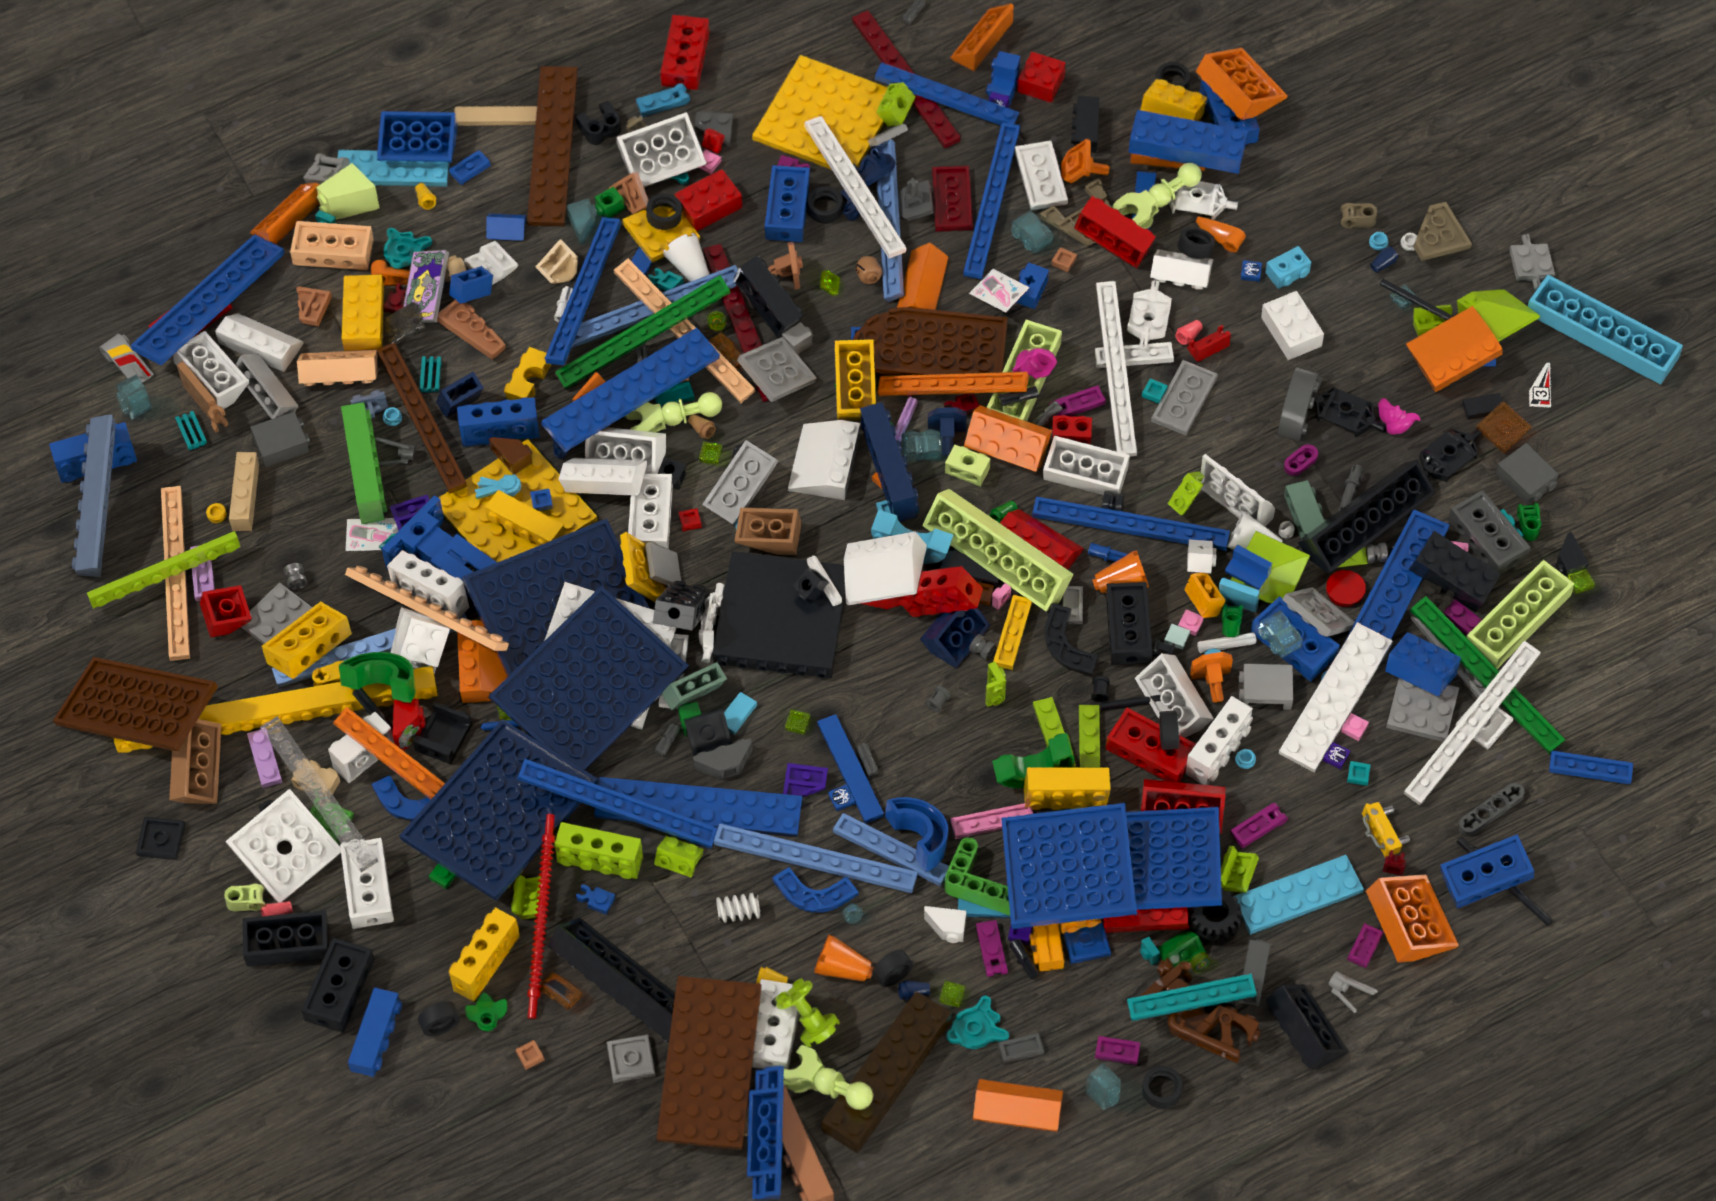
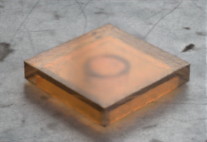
M1503 401L1476 428L1481 430L1482 434L1505 454L1531 429V426Z

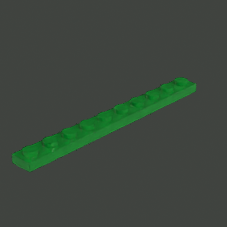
M719 275L555 373L566 390L731 292L722 276Z
M1425 596L1411 608V612L1451 653L1461 657L1460 663L1486 689L1499 671ZM1514 687L1501 705L1548 754H1551V751L1557 749L1564 743L1565 739Z

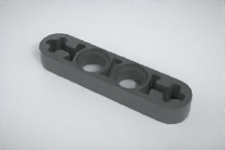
M1511 783L1463 816L1459 822V832L1464 836H1472L1520 803L1524 796L1523 786L1518 783ZM1511 791H1513V792H1516V791L1519 792V793H1518V796H1517L1516 794H1514V795H1512V796L1510 797V799L1508 800V797L1511 795ZM1500 800L1504 802L1505 806L1497 808L1493 802ZM1485 811L1489 814V818L1482 819L1478 816V813ZM1473 819L1475 820V822L1472 824L1471 829L1469 827H1464L1465 823L1469 825L1473 822Z

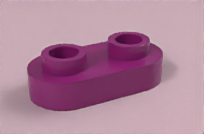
M1309 444L1300 447L1286 458L1284 463L1285 472L1291 476L1300 475L1317 461V448Z

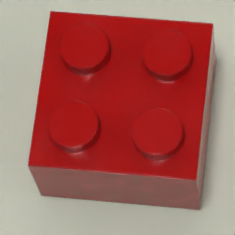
M1031 51L1018 78V92L1052 103L1065 77L1066 62Z

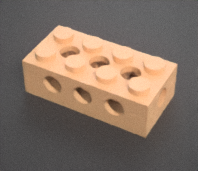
M296 221L290 251L293 265L368 270L374 240L371 226Z

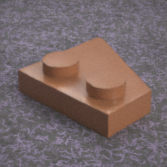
M638 172L629 174L609 187V189L614 187L624 199V204L632 214L647 208L649 200Z
M297 287L298 307L300 309L299 319L301 323L319 326L332 298L331 292Z

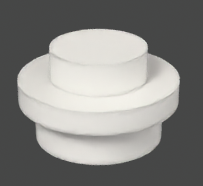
M1414 233L1405 234L1401 239L1402 248L1407 251H1414L1413 245L1417 235Z

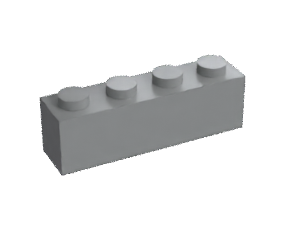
M241 355L235 365L249 380V384L246 387L270 418L274 419L294 411L296 412L299 405L260 355Z

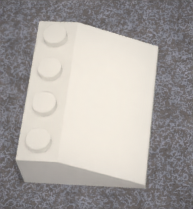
M687 112L617 137L616 142L629 174L638 172L643 187L707 165Z
M836 420L803 424L788 491L845 500L860 439V423Z
M1206 454L1202 457L1201 473L1205 477L1201 483L1203 484L1202 490L1238 518L1245 512L1264 526L1274 518L1275 508L1269 501L1263 499L1255 490L1250 489L1239 478L1233 476L1225 467L1220 466Z
M916 531L847 544L844 556L847 605L917 593L927 545Z

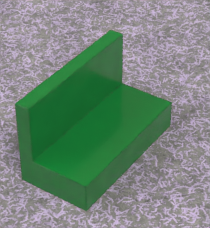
M1184 930L1157 948L1160 952L1159 957L1163 961L1169 958L1174 968L1181 961L1191 962L1205 953L1198 935L1188 930Z

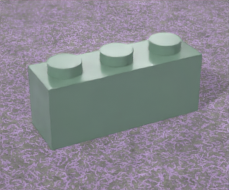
M1308 480L1285 487L1284 497L1302 539L1324 523L1326 519L1322 517L1321 504L1316 502L1315 489L1310 487Z
M716 662L671 683L662 692V696L672 711L718 689L727 680V677Z

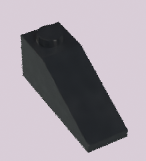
M948 550L946 557L942 560L940 569L962 566L977 582L994 585V591L998 588L999 579L966 554L956 550Z

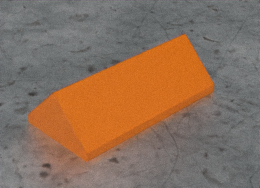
M1012 3L988 9L950 58L975 71L1013 23L1014 6Z
M317 182L301 184L250 233L276 245L296 226V221H302L320 204L317 199L318 192L316 188L319 184Z
M928 243L911 251L903 282L904 296L899 298L897 308L912 307L936 310L949 257L933 244Z
M979 1079L973 1120L1058 1132L1063 1091Z

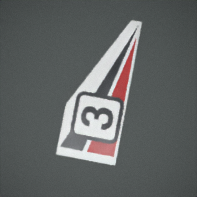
M1550 363L1545 364L1529 390V406L1551 407Z

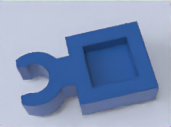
M581 885V890L586 892V894H576V899L579 902L588 901V908L607 915L615 900V894L598 887L593 892L587 885Z

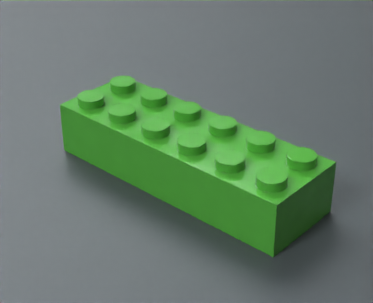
M364 402L341 406L361 524L385 520L384 513L387 512L370 410L365 409Z

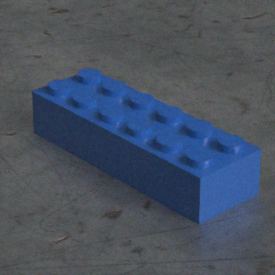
M1137 110L1129 141V153L1185 164L1194 163L1200 167L1239 174L1248 131Z

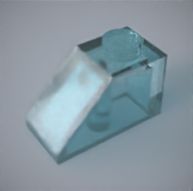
M589 199L567 205L568 216L580 245L584 244L593 229L595 216H597L596 208L590 204Z

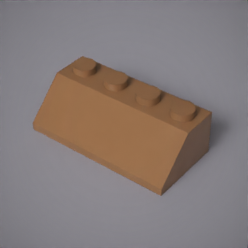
M198 719L179 751H172L169 800L187 804H217L221 724Z

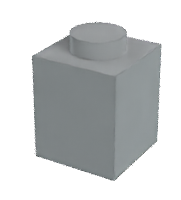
M801 322L782 333V337L797 355L812 346L813 333Z

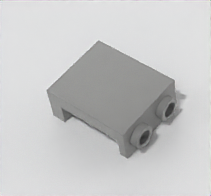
M1244 664L1243 671H1239V683H1243V689H1239V701H1243L1246 705L1248 703L1283 704V710L1292 709V665Z

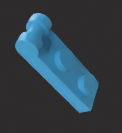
M681 83L674 88L637 98L636 104L641 116L644 117L688 104L691 99L689 94L686 93L685 85Z

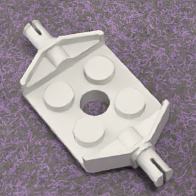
M1201 181L1192 187L1182 186L1174 192L1175 200L1171 199L1169 202L1172 213H1175V209L1211 215V220H1214L1223 209L1237 210L1238 202L1227 201L1221 185ZM1200 193L1202 196L1196 198L1192 194Z
M1155 280L1151 282V289L1136 292L1133 296L1127 331L1140 338L1139 347L1141 349L1143 348V343L1144 349H1146L1149 340L1163 338L1166 333L1172 299L1158 291L1160 283L1156 281L1155 286ZM1151 317L1153 320L1147 321L1144 318Z
M717 583L715 592L713 594L710 593V596L705 599V609L702 615L701 629L699 630V643L703 647L702 662L710 663L711 654L714 649V630L712 629L713 625H716L717 616H720L724 584Z

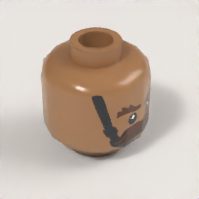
M871 256L862 257L855 266L856 273L864 284L876 283L883 273L878 260Z

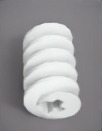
M750 893L748 899L742 894L740 901L736 895H733L732 902H730L728 896H725L723 903L719 897L716 898L718 918H722L724 923H727L729 916L732 922H735L736 915H738L741 921L744 919V914L747 915L749 920L752 919L753 913H755L757 919L760 918L758 894L757 898H755Z

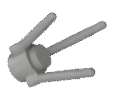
M1338 971L1334 973L1329 982V986L1333 988L1331 992L1337 995L1354 1013L1357 1010L1340 993L1341 991L1346 992L1351 985L1371 995L1378 992L1377 989L1353 980Z

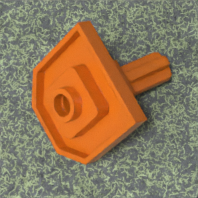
M1088 139L1067 151L1061 162V177L1071 184L1083 176H1090L1091 173L1108 175L1109 173L1108 165L1093 162L1091 157V141Z
M1225 652L1202 655L1192 661L1190 677L1191 679L1206 678V682L1210 686L1212 702L1224 700L1221 685L1223 681L1222 674L1231 672L1233 662L1232 655Z

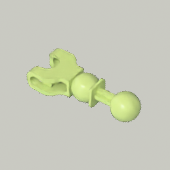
M1186 163L1178 170V177L1169 183L1162 179V184L1153 185L1149 189V193L1147 190L1142 193H1127L1114 203L1113 208L1117 209L1123 216L1129 213L1136 214L1132 220L1140 227L1148 229L1153 223L1154 215L1159 212L1158 207L1166 206L1171 199L1175 200V191L1182 186L1192 187L1200 182L1202 177L1201 169L1194 163Z
M707 392L700 396L698 402L686 405L682 404L681 399H679V403L668 402L662 408L660 403L653 405L647 402L625 417L628 420L642 421L630 430L658 433L660 430L666 429L665 424L675 426L680 424L683 419L684 423H687L685 416L697 413L707 417L716 416L722 409V400L717 394Z
M801 1045L796 1051L802 1062L801 1065L793 1070L784 1069V1085L793 1092L801 1093L811 1089L818 1090L821 1094L831 1095L834 1099L841 1094L846 1097L849 1106L858 1110L865 1109L872 1102L873 1092L867 1084L863 1082H855L851 1085L846 1083L840 1072H836L831 1068H825L818 1058L816 1051L807 1046Z

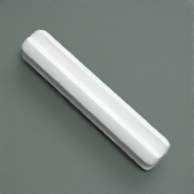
M816 556L809 557L807 559L809 568L816 569L829 581L828 585L824 588V592L832 605L837 606L841 604L842 597Z
M1252 632L1240 634L1233 638L1223 637L1199 641L1197 647L1199 653H1205L1209 649L1223 650L1252 645L1256 643V635Z

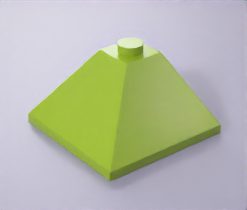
M1505 289L1475 291L1457 300L1458 314L1473 306L1493 332L1498 342L1540 318L1539 314Z
M1256 531L1246 549L1272 563L1271 573L1259 589V599L1272 604L1279 596L1283 599L1286 593L1295 591L1310 555ZM1232 576V578H1231V581H1234V582L1243 584V585H1245V586L1254 588V587H1252V586H1250V585H1248V584H1246V583H1244V582L1238 580L1237 578H1235V577H1233V576Z

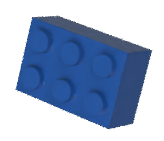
M1407 632L1389 653L1385 671L1439 697L1457 675L1461 657Z

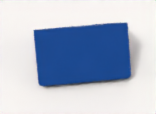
M489 213L487 216L486 238L524 240L526 215Z
M1237 545L1233 550V558L1226 567L1225 572L1259 590L1271 573L1272 563Z

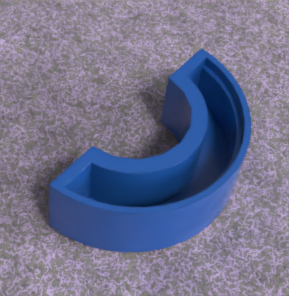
M899 797L887 800L886 819L894 830L907 829L919 833L923 839L917 842L916 860L925 872L935 868L942 861L947 846L948 824L943 814L930 803L920 799Z

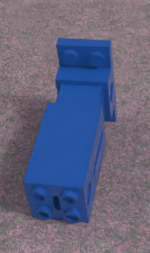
M435 495L382 547L386 569H388L387 565L403 550L461 580L463 576L497 562L458 534L451 537L440 528L444 521L441 500ZM464 584L466 595L468 597L467 599L469 606L476 610L474 603Z

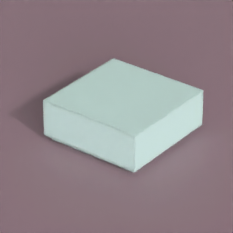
M1171 624L1164 643H1176L1175 647L1183 650L1190 635V630Z

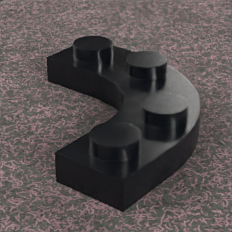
M1052 603L1045 625V640L1050 654L1062 666L1093 676L1098 655L1078 650L1072 647L1066 639L1065 632L1072 608Z

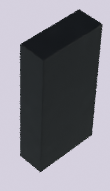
M1500 393L1464 399L1462 401L1467 420L1505 413L1506 409Z

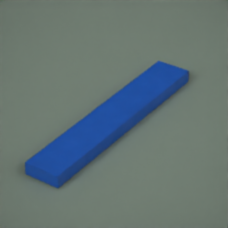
M835 714L817 721V725L855 800L864 823L866 824L884 817L880 804L837 715Z

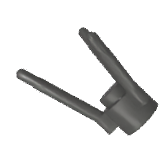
M375 436L376 441L399 447L398 457H401V459L380 461L379 465L408 464V460H414L415 445L402 444Z

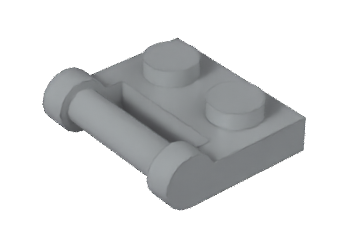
M319 153L315 156L314 164L303 178L306 183L317 182L320 185L347 167L350 161L346 157L333 158ZM325 164L337 165V167H336V168H333V167H327V166H324V165H325Z

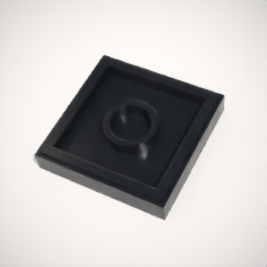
M723 708L683 719L693 757L700 752H709L719 746L732 744Z
M144 817L136 855L140 857L177 860L185 821Z

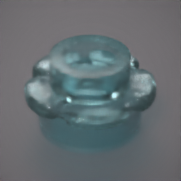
M849 904L848 907L843 909V915L848 923L855 924L862 919L863 910L857 904Z

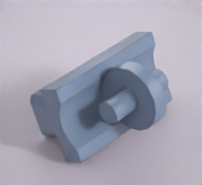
M380 390L372 391L370 395L364 397L360 394L355 395L350 400L351 405L364 402L365 409L370 410L371 418H375L374 413L388 409L385 393Z

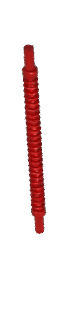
M553 814L546 815L545 834L542 835V842L544 844L541 847L544 849L541 850L543 854L540 857L542 859L540 862L542 867L539 868L541 879L538 880L540 882L538 885L540 890L537 891L539 896L536 897L539 902L536 903L538 908L535 909L538 913L535 914L537 919L534 920L537 924L534 926L536 931L533 932L535 934V937H533L535 943H532L534 946L532 952L534 954L531 955L533 958L531 964L533 966L530 967L532 972L529 973L532 977L529 978L531 984L528 985L530 989L527 993L529 997V1019H536L537 1002L541 995L539 990L541 988L539 982L542 981L540 979V976H542L540 971L543 970L541 967L543 961L541 959L544 958L542 953L545 952L542 947L545 946L543 941L546 939L543 936L546 935L544 930L547 929L544 924L547 923L545 918L548 917L545 913L548 912L546 906H549L547 903L549 900L547 895L550 894L548 883H551V880H549L551 874L549 872L552 871L550 866L553 865L550 860H553L551 855L554 853L551 849L554 848L552 843L555 842V836L553 835L555 815Z

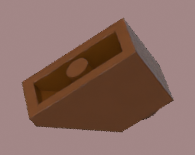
M496 437L489 439L491 451L513 475L532 463L530 447L527 444L524 445L520 440Z

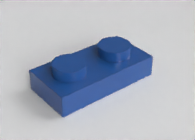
M478 150L450 168L449 172L462 185L490 167L491 164L482 152Z

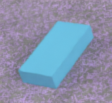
M741 692L724 712L729 732L735 735L757 706V701Z

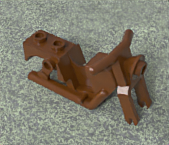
M1169 958L1165 961L1161 960L1157 969L1161 979L1155 981L1140 996L1190 986L1186 982L1192 981V976L1189 972L1191 963L1181 961L1174 968ZM1218 1006L1210 1014H1205L1200 1008L1167 1014L1168 1029L1173 1036L1236 1064L1240 1060L1241 1055L1239 1054L1241 1050L1233 1047V1040L1231 1038L1232 1025L1246 1034L1248 1046H1251L1253 1041L1257 1042L1261 1034L1259 1022H1257L1255 1017L1245 1014V1016L1238 1014L1237 1010L1230 1006ZM1219 1022L1220 1029L1222 1030L1221 1041L1206 1035Z

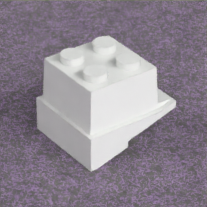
M401 607L391 653L403 656L411 662L415 669L433 666L435 674L450 628L420 612Z

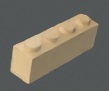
M237 452L229 514L232 531H252L259 472V461L256 452Z

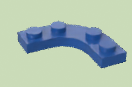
M390 775L372 783V788L382 806L388 813L398 819L402 818L412 822L430 801L429 798L410 800L403 797Z
M790 867L772 877L774 884L792 905L808 912L831 911L858 896L857 889L848 877L823 890L807 888L800 882Z

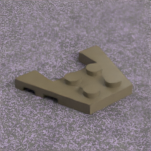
M1099 178L1085 186V191L1090 197L1099 198L1111 207ZM1054 205L1040 213V218L1081 243L1087 246L1095 243L1074 229L1082 209L1067 218Z

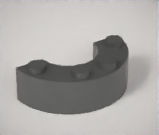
M1296 367L1285 399L1277 436L1300 441L1302 434L1306 435L1308 424L1305 421L1308 409H1312L1315 397L1312 396L1317 393L1318 388L1320 389L1323 377H1319V373Z

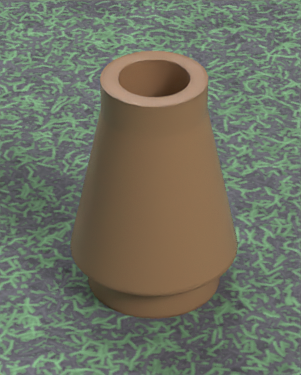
M697 414L691 415L688 419V423L692 425L701 438L709 439L714 435L716 427L713 422Z

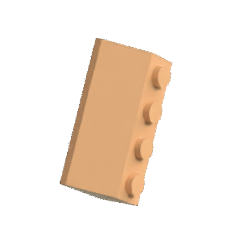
M377 350L301 353L297 360L299 384L304 383V386H314L315 383L322 382L323 385H333L335 382L352 384L354 381L372 383L377 378Z

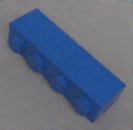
M378 988L373 989L348 1061L350 1071L375 1077L376 1071L381 1069L383 1061L381 1057L383 1051L386 1052L388 1049L389 1033H393L396 1024L395 1016L400 1013L402 1008V1002L398 993Z

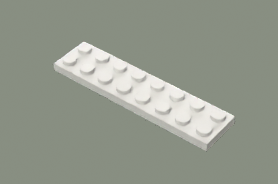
M1356 623L1280 748L1279 754L1315 773L1393 641Z

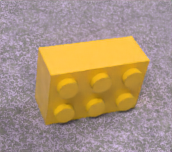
M1156 79L1144 94L1140 110L1200 121L1203 117L1208 97L1202 96L1198 92L1186 90L1182 86L1169 84L1165 80Z

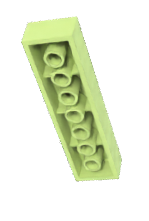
M950 489L937 494L922 525L931 532L934 529L953 534L950 543L952 547L966 554L1046 612L1051 609L1052 603L1059 604L1074 575Z

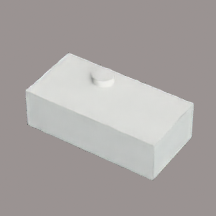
M1054 436L1043 469V480L1104 495L1105 491L1111 492L1112 495H1117L1121 493L1127 474L1129 455Z

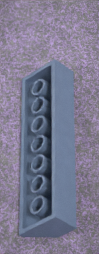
M113 415L91 418L90 424L86 425V436H89L88 443L84 444V455H87L86 462L82 464V474H85V478L80 483V493H83V497L78 502V512H81V517L76 522V531H79V536L74 541V550H77V556L73 557L72 569H75L76 574L81 576L101 577L116 431Z

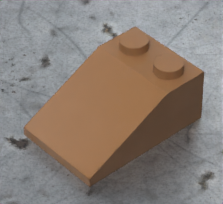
M740 508L735 543L776 555H796L802 524L798 509Z

